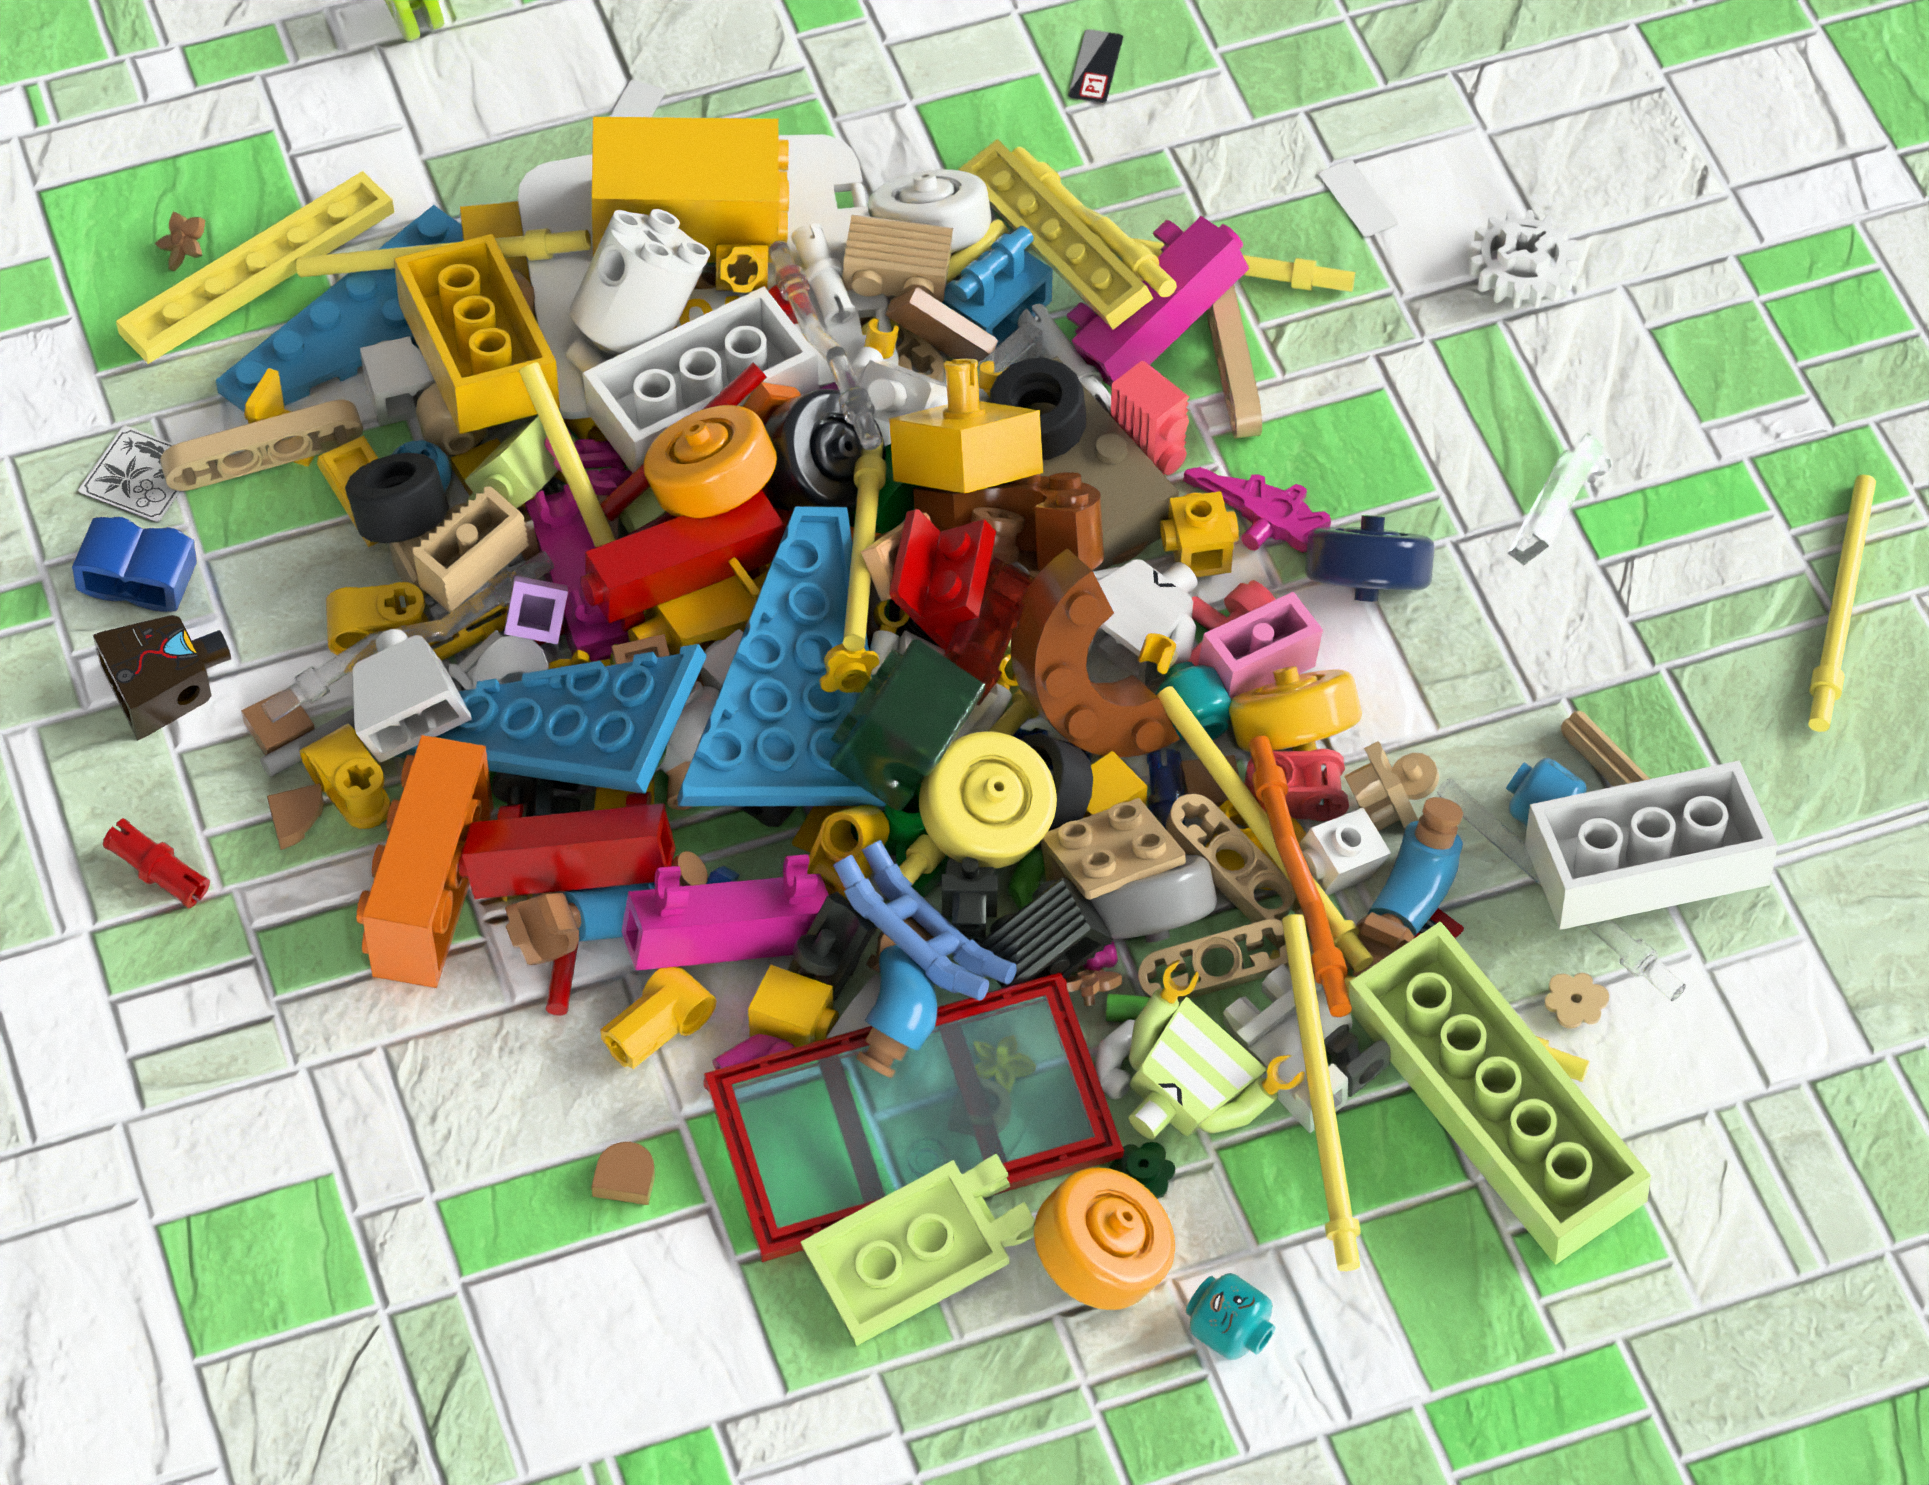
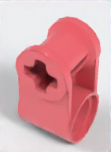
M1316 749L1312 751L1272 750L1276 765L1283 769L1289 789L1285 798L1290 816L1293 819L1329 821L1347 812L1349 809L1348 795L1342 791L1340 778L1345 770L1344 757L1339 752L1330 749ZM1251 757L1247 765L1244 784L1266 812L1264 802L1258 800L1252 782L1255 768ZM1321 765L1326 766L1324 771H1321ZM1321 799L1324 800V805L1319 804Z

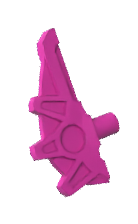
M1202 467L1187 469L1184 472V482L1195 488L1199 487L1207 493L1221 491L1224 502L1242 512V516L1252 523V526L1241 536L1243 544L1250 550H1257L1271 537L1275 540L1281 539L1286 541L1289 546L1304 553L1307 551L1309 532L1317 527H1330L1331 518L1325 511L1312 513L1304 502L1307 489L1302 485L1295 484L1286 490H1282L1265 484V476L1259 474L1251 475L1249 480L1220 476Z

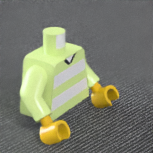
M1180 960L1172 961L1167 966L1163 975L1165 987L1163 990H1155L1133 1026L1129 1061L1136 1073L1129 1084L1144 1100L1129 1115L1128 1119L1142 1136L1151 1140L1169 1122L1186 1136H1190L1199 1128L1204 1132L1214 1134L1246 1126L1277 1100L1278 1090L1295 1088L1302 1083L1305 1076L1304 1071H1302L1291 1082L1283 1081L1278 1074L1280 1064L1288 1060L1291 1055H1282L1274 1058L1269 1063L1268 1068H1266L1188 997L1179 1005L1177 998L1190 994L1199 979L1198 972L1196 971L1188 985H1176L1171 979V972L1176 968ZM1267 1070V1078L1265 1079L1261 1076Z

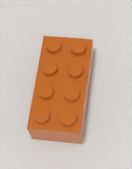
M421 735L415 756L407 755L404 761L401 784L404 790L401 799H393L387 815L388 839L386 845L379 844L376 847L372 861V877H374L371 890H363L360 895L357 907V923L364 925L362 952L369 954L372 977L437 988L470 885L469 879L462 878L459 873V859L471 822L490 821L494 806L486 746Z

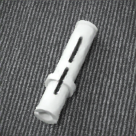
M1032 305V310L1038 316L1037 320L1034 319L1028 309L1024 310L1018 319V326L1027 334L1043 357L1053 359L1057 356L1076 373L1083 386L1110 414L1111 395L1103 386V378L1098 369L1093 365H1087L1049 315L1044 305Z

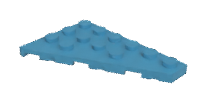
M847 507L794 508L677 795L678 806H886L892 795L872 673L870 676L873 682L872 686L860 693H845L839 689L834 692H825L819 683L820 678L827 673L824 665L825 655L836 645L842 644L844 637L853 545ZM866 634L865 646H864V648H865L866 651H869L868 640H867V634Z

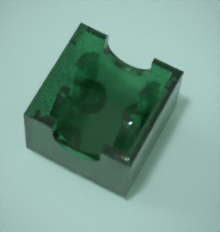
M919 639L912 640L902 654L892 649L858 696L852 710L846 715L830 739L839 745L830 759V766L896 811H901L914 796V792L924 776H929L943 758L983 695L985 684Z

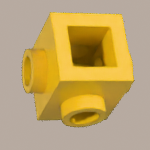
M1222 492L1190 493L1182 497L1169 498L1168 520L1160 522L1164 551H1173L1175 563L1182 562L1194 572L1196 578L1231 573L1234 542L1239 541V530L1235 512H1226Z

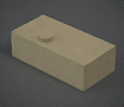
M1057 356L1052 359L1055 361L1062 362ZM1081 383L1086 406V429L1079 442L1067 453L1049 460H1043V473H1041V476L1049 477L1052 474L1064 472L1081 474V482L1094 486L1099 490L1101 494L1104 560L1098 567L1092 570L1094 572L1109 568L1114 565L1113 558L1148 541V546L1161 539L1160 522L1168 520L1169 498L1178 497L1179 491ZM1034 403L1025 408L1040 410V415L1052 411L1056 406L1049 403Z

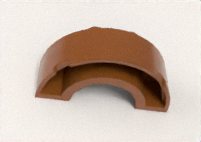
M1056 473L1049 477L1037 474L969 493H959L925 486L913 489L914 510L919 509L922 513L927 512L931 522L940 532L972 523V511L980 507L1008 510L1023 516L1025 519L1024 529L1017 534L1015 544L1019 550L1037 552L1039 570H1043L1048 563L1066 549L1070 550L1091 570L1098 567L1104 560L1101 494L1094 486L1081 482V474Z
M1064 550L1048 563L1031 583L1021 601L1025 607L1021 614L1018 628H1012L1011 660L1015 678L1021 692L1030 705L1059 734L1080 749L1093 754L1105 756L1114 751L1118 757H1134L1155 752L1178 741L1180 738L1159 698L1134 675L1111 683H1094L1090 681L1086 668L1089 645L1098 628L1114 614V611L1093 571L1070 550Z

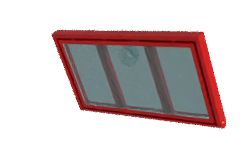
M1061 972L988 992L980 1001L974 998H967L939 1006L937 1008L935 1029L919 1051L909 1047L902 1061L894 1060L891 1067L896 1072L892 1078L878 1073L856 1059L859 1051L866 1053L870 1046L865 1040L872 1026L704 1073L703 1086L708 1090L762 1262L803 1251L801 1241L954 1160L959 1171L963 1174L987 1158L997 1154L1008 1172V1177L1006 1178L1010 1183L1009 1188L997 1193L1000 1194L1123 1158L1124 1149L1067 990V982Z

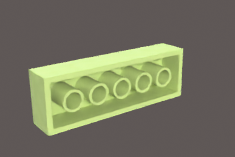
M1441 921L1349 981L1351 1014L1374 1042L1378 1040L1387 1042L1391 1050L1390 1062L1555 1265L1647 1202L1651 1179L1650 1173Z

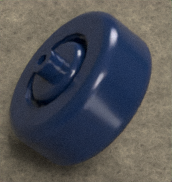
M1361 515V527H1317L1309 532L1305 573L1309 579L1316 582L1354 587V600L1378 602L1379 590H1422L1430 585L1433 571L1434 542L1429 537L1385 530V517Z

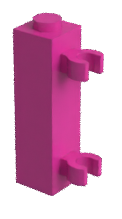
M1200 216L1183 232L1176 224L1166 219L1153 232V235L1165 244L1161 248L1163 253L1157 258L1159 259V266L1176 282V289L1173 294L1168 297H1161L1146 281H1142L1147 286L1153 299L1113 330L1099 315L1082 302L1066 315L1068 320L1078 326L1075 330L1076 336L1071 340L1074 347L1087 365H1093L1102 375L1103 382L1112 387V383L1140 361H1145L1150 365L1249 270L1240 251L1243 247V242L1230 227L1225 224L1217 227Z
M568 484L563 485L562 492L547 496L544 495L543 491L537 492L535 499L525 502V508L533 520L541 557V563L539 564L545 581L567 585L568 587L562 624L571 655L573 656L577 650H581L589 655L591 662L613 659V665H615L612 646L628 643V632H623L621 629V619L608 623L598 605L592 607L584 596L580 577L585 575V551L596 547Z
M808 854L786 856L783 864V877L679 887L680 866L657 868L655 873V889L628 891L621 933L635 970L793 955L795 943L802 935L807 934L826 897L829 895L821 875L807 873L810 859Z

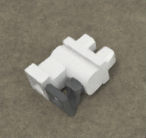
M1281 964L1268 974L1262 982V992L1273 1003L1261 1012L1245 996L1240 997L1224 1010L1223 1024L1231 1036L1266 1068H1268L1269 1063L1274 1058L1282 1055H1291L1288 1060L1280 1064L1278 1074L1283 1081L1289 1083L1298 1073L1304 1071L1305 1076L1302 1083L1295 1088L1278 1090L1277 1099L1311 1133L1315 1130L1290 969L1286 965ZM1314 978L1325 1050L1331 1055L1332 1064L1328 1066L1335 1112H1337L1347 1104L1348 1097H1352L1390 1065L1391 1050L1387 1042L1378 1040L1361 1053L1358 1050V1038L1352 1032L1349 1033L1352 1027L1350 1013L1343 1017H1333L1329 1012L1323 986L1318 984ZM1267 1070L1261 1077L1267 1078Z

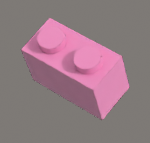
M1293 591L1204 633L1198 666L1206 665L1213 667L1232 699L1241 693L1275 682L1273 675L1275 670L1296 666L1298 674H1301L1315 667L1323 629Z

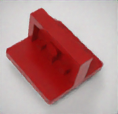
M919 509L911 510L906 513L894 572L890 582L889 595L942 649L950 653H957L960 651L965 622L979 618L997 531L983 519L940 532Z

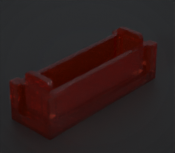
M994 557L989 565L979 618L956 625L932 677L980 706L1002 674L998 667L1011 640L1012 628H1016L1025 607L1021 601L1027 589L1034 581L1030 575L1012 564L1005 563L1003 565L1004 562L997 557Z

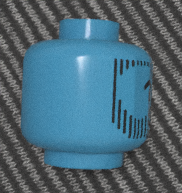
M1551 758L1540 760L1533 768L1524 762L1506 787L1509 792L1514 794L1509 803V813L1527 826L1530 804L1586 793V783Z

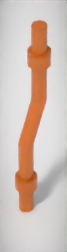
M1257 736L1252 738L1248 745L1255 772L1252 775L1255 793L1258 800L1264 802L1275 846L1302 908L1314 952L1311 956L1314 978L1318 984L1323 986L1330 1014L1333 1017H1343L1352 1011L1344 980L1348 974L1342 951L1335 948L1323 901L1296 839L1285 798L1289 788L1284 771L1276 765L1269 738Z

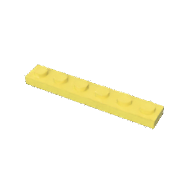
M998 139L959 168V171L976 175L985 183L990 206L1014 231L1020 226L1030 230L1034 240L1029 246L1112 330L1153 299L1147 286Z
M361 171L116 321L118 333L149 364L296 274V261L298 257L326 255L394 213L393 199L364 171Z

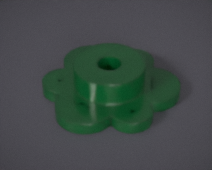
M1156 1142L1144 1143L1140 1148L1133 1144L1125 1145L1123 1147V1158L1114 1160L1110 1164L1109 1169L1122 1172L1144 1185L1157 1199L1163 1197L1168 1191V1180L1175 1175V1165L1173 1162L1166 1160L1164 1147Z

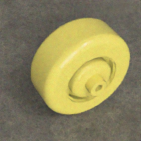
M990 731L971 733L950 743L928 768L921 783L919 793L921 819L935 845L957 862L962 863L964 858L970 857L978 861V867H994V869L1018 862L1037 846L1053 822L1057 803L1053 777L1040 755L1029 745L1011 735Z

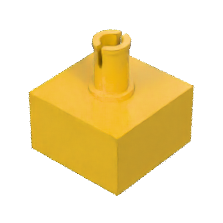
M954 359L944 362V369L946 373L948 404L889 418L893 481L959 493H969L1043 473L1040 410L979 401L978 360Z

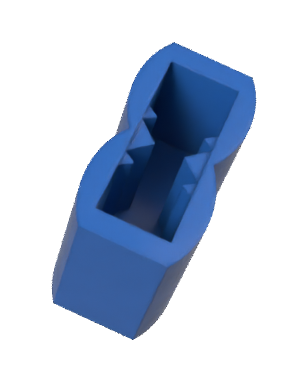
M123 517L93 518L72 565L75 588L86 595L102 600H127L149 610L160 612L177 611L197 564L195 544L192 538L174 528L142 529Z

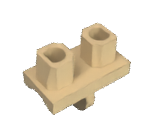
M1379 741L1365 747L1364 749L1370 763L1344 776L1359 808L1365 809L1377 831L1399 820L1404 829L1411 822L1419 821L1409 800L1425 798L1435 790L1439 781V772L1435 762L1423 753H1410L1402 756L1391 767Z

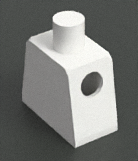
M398 629L384 631L377 637L375 642L378 653L357 662L352 669L355 732L380 763L417 746L421 735L436 737L472 720L470 712L444 664L420 635L407 638L406 633Z

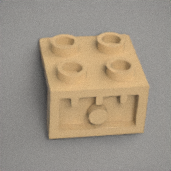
M1140 798L1118 803L1110 809L1080 820L1067 822L1061 827L1048 831L1041 840L1046 881L1059 880L1063 877L1073 882L1086 899L1099 897L1115 891L1129 882L1160 874L1186 863L1184 850Z

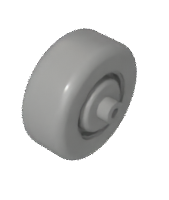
M1185 854L1186 863L1184 865L1160 874L1129 882L1115 891L1090 899L1113 939L1145 935L1146 942L1161 941L1170 937L1169 930L1198 921L1215 909L1217 896L1209 862L1199 855Z

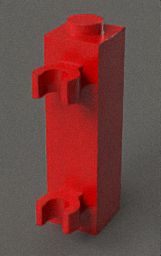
M762 489L740 506L716 516L692 518L683 515L585 551V575L580 577L582 591L587 602L592 607L598 605L608 623L621 619V629L623 632H627L629 629L645 622L644 610L736 576L728 562L734 557L752 580L760 576L759 567L772 563L784 533V523Z
M651 792L628 794L626 806L622 808L522 817L524 812L523 804L508 805L499 808L497 820L471 822L459 859L458 869L462 878L469 879L474 899L655 882L657 868L672 867L676 847L664 803L650 805Z

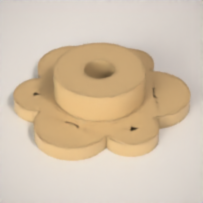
M1578 973L1574 978L1568 974H1557L1550 980V994L1546 996L1544 1004L1547 1010L1556 1013V1019L1561 1026L1572 1029L1580 1026L1583 1021L1587 1024L1599 1022L1601 1010L1608 1005L1609 992L1605 987L1593 984L1592 977L1587 973Z

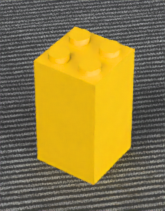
M593 117V256L615 211L622 210L649 216L652 210L660 209L675 216L680 222L678 229L694 241L704 245L710 251V256L706 263H716V244L768 245V263H777L778 243H788L789 180H787L789 141L779 140L778 119Z

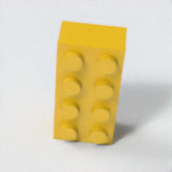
M493 234L394 258L399 306L460 434L537 415L519 373L521 368L535 362L539 363L557 407L560 409L556 360Z

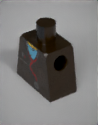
M175 615L102 631L93 635L100 667L137 740L147 737L208 702L212 694L206 669L231 660L229 647L220 630L191 640L182 620Z

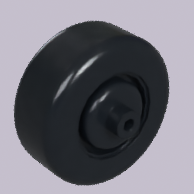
M834 389L814 390L781 404L772 413L765 425L777 457L774 472L768 481L774 494L791 511L795 507H847L848 513L855 511L858 488L854 483L855 463L862 456V448L875 436L883 437L872 414L853 396ZM883 439V455H882V459L885 460V458H886V449H885V444H884V439Z

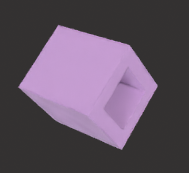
M514 575L504 634L558 644L568 595L567 585Z

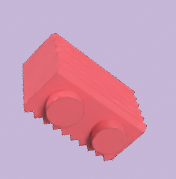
M1140 361L1112 383L1110 416L1163 475H1171L1180 468L1187 455L1186 448L1184 447L1186 441L1184 440L1187 436L1185 432L1189 423L1188 416L1186 415L1188 412L1186 407L1189 404L1187 402L1189 396L1148 363Z

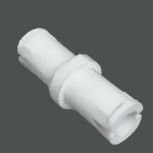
M819 223L810 224L813 234L809 236L805 225L797 228L792 233L791 238L804 265L806 287L814 291L823 313L825 324L828 326L837 325L836 313H838L842 323L848 322L855 316L856 310L842 281L843 267L839 260L833 258L824 236L822 225Z

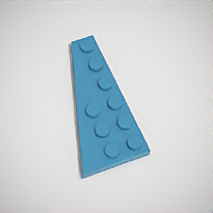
M433 205L379 249L463 241L462 225ZM395 269L353 272L345 275L217 378L216 386L218 393L244 412L249 396L267 369L270 368L279 372L284 406L309 396L312 387L337 377L342 382L358 375L357 368L362 366L360 348L410 336L412 344L419 348L399 306Z
M699 644L680 647V654L657 658L654 652L634 655L633 662L604 666L600 660L525 673L522 675V681L500 684L496 678L477 681L476 689L458 691L470 712L472 720L436 737L486 746L489 771L645 794L707 655ZM418 745L394 757L406 758L407 755L415 756Z

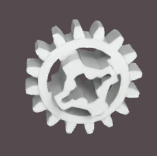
M1508 210L1506 221L1503 222L1494 216L1489 217L1487 229L1477 227L1474 241L1470 242L1469 275L1472 278H1479L1478 290L1480 292L1490 289L1495 290L1493 301L1497 303L1505 297L1512 298L1513 308H1519L1522 300H1530L1534 308H1539L1541 297L1546 296L1553 302L1558 301L1560 289L1566 291L1571 289L1573 276L1577 274L1579 256H1576L1578 243L1576 240H1567L1569 229L1566 226L1556 229L1552 228L1553 217L1550 215L1543 218L1542 221L1534 220L1533 210H1528L1524 218H1517L1512 210ZM1496 250L1497 258L1493 260L1491 253ZM1554 258L1556 262L1553 268L1549 265L1550 259Z

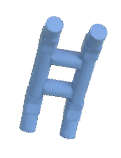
M881 840L866 847L862 852L875 874L873 878L880 891L891 902L887 904L883 902L884 899L874 890L869 879H865L853 855L833 864L846 889L844 893L851 906L864 919L868 918L926 972L925 975L938 987L952 993L959 992L980 1001L986 996L989 988V981L982 977L987 976L1007 985L1013 981L1017 965L995 956L992 951L980 947L973 939H967L911 887L912 883L903 876L897 863H893ZM912 917L934 938L925 941L903 920ZM952 954L954 956L953 959L959 965L952 963L946 956Z

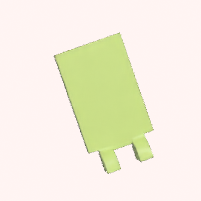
M997 1154L987 1158L961 1174L954 1160L801 1241L807 1258L856 1346L1010 1264L1004 1247L1015 1246L1034 1237V1223L1036 1221L1025 1202L995 1219L983 1199L1010 1187V1183L1006 1178L1008 1177V1172Z

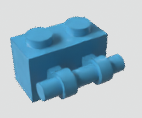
M1024 226L1018 227L1011 234L1005 233L992 243V251L984 252L977 260L967 265L961 272L962 278L958 281L953 280L946 286L944 301L941 302L996 337L998 342L993 354L1021 329L1018 326V319L1024 310L1028 309L1030 314L1035 317L1036 314L1032 310V305L1041 304L1046 307L1052 302L1053 269L1024 250L1034 240L1030 230Z

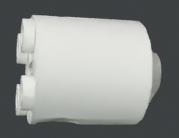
M660 209L652 210L649 216L622 210L615 211L571 303L570 312L573 321L596 347L607 354L617 356L618 353L627 352L675 329L710 256V251L704 245L694 241L678 229L680 222L672 214Z

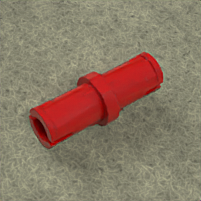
M124 818L116 822V826L121 831L112 826L106 833L103 847L112 851L137 869L139 878L145 883H156L181 901L187 908H192L196 905V900L192 896L201 900L206 894L210 880L175 857L174 848L167 843L161 842L157 844Z

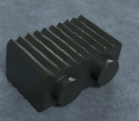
M1061 877L1059 880L1043 883L1033 892V900L1016 914H1007L997 919L990 927L991 934L978 943L980 947L992 951L995 956L1017 965L1016 975L1010 984L1007 985L997 981L1002 987L1001 989L1061 972L1064 979L1069 978L1072 972L1078 971L1079 966L1085 965L1088 959L1094 958L1097 952L1103 951L1106 945L1112 944L1113 938L1090 899H1086L1073 882Z

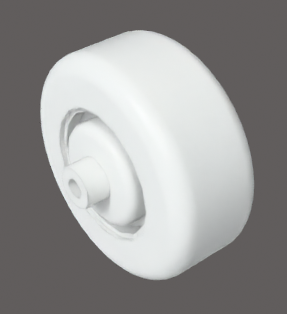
M927 170L897 177L878 187L868 201L870 217L953 228L951 253L968 248L981 240L992 222L988 191L985 183L976 175L959 170Z

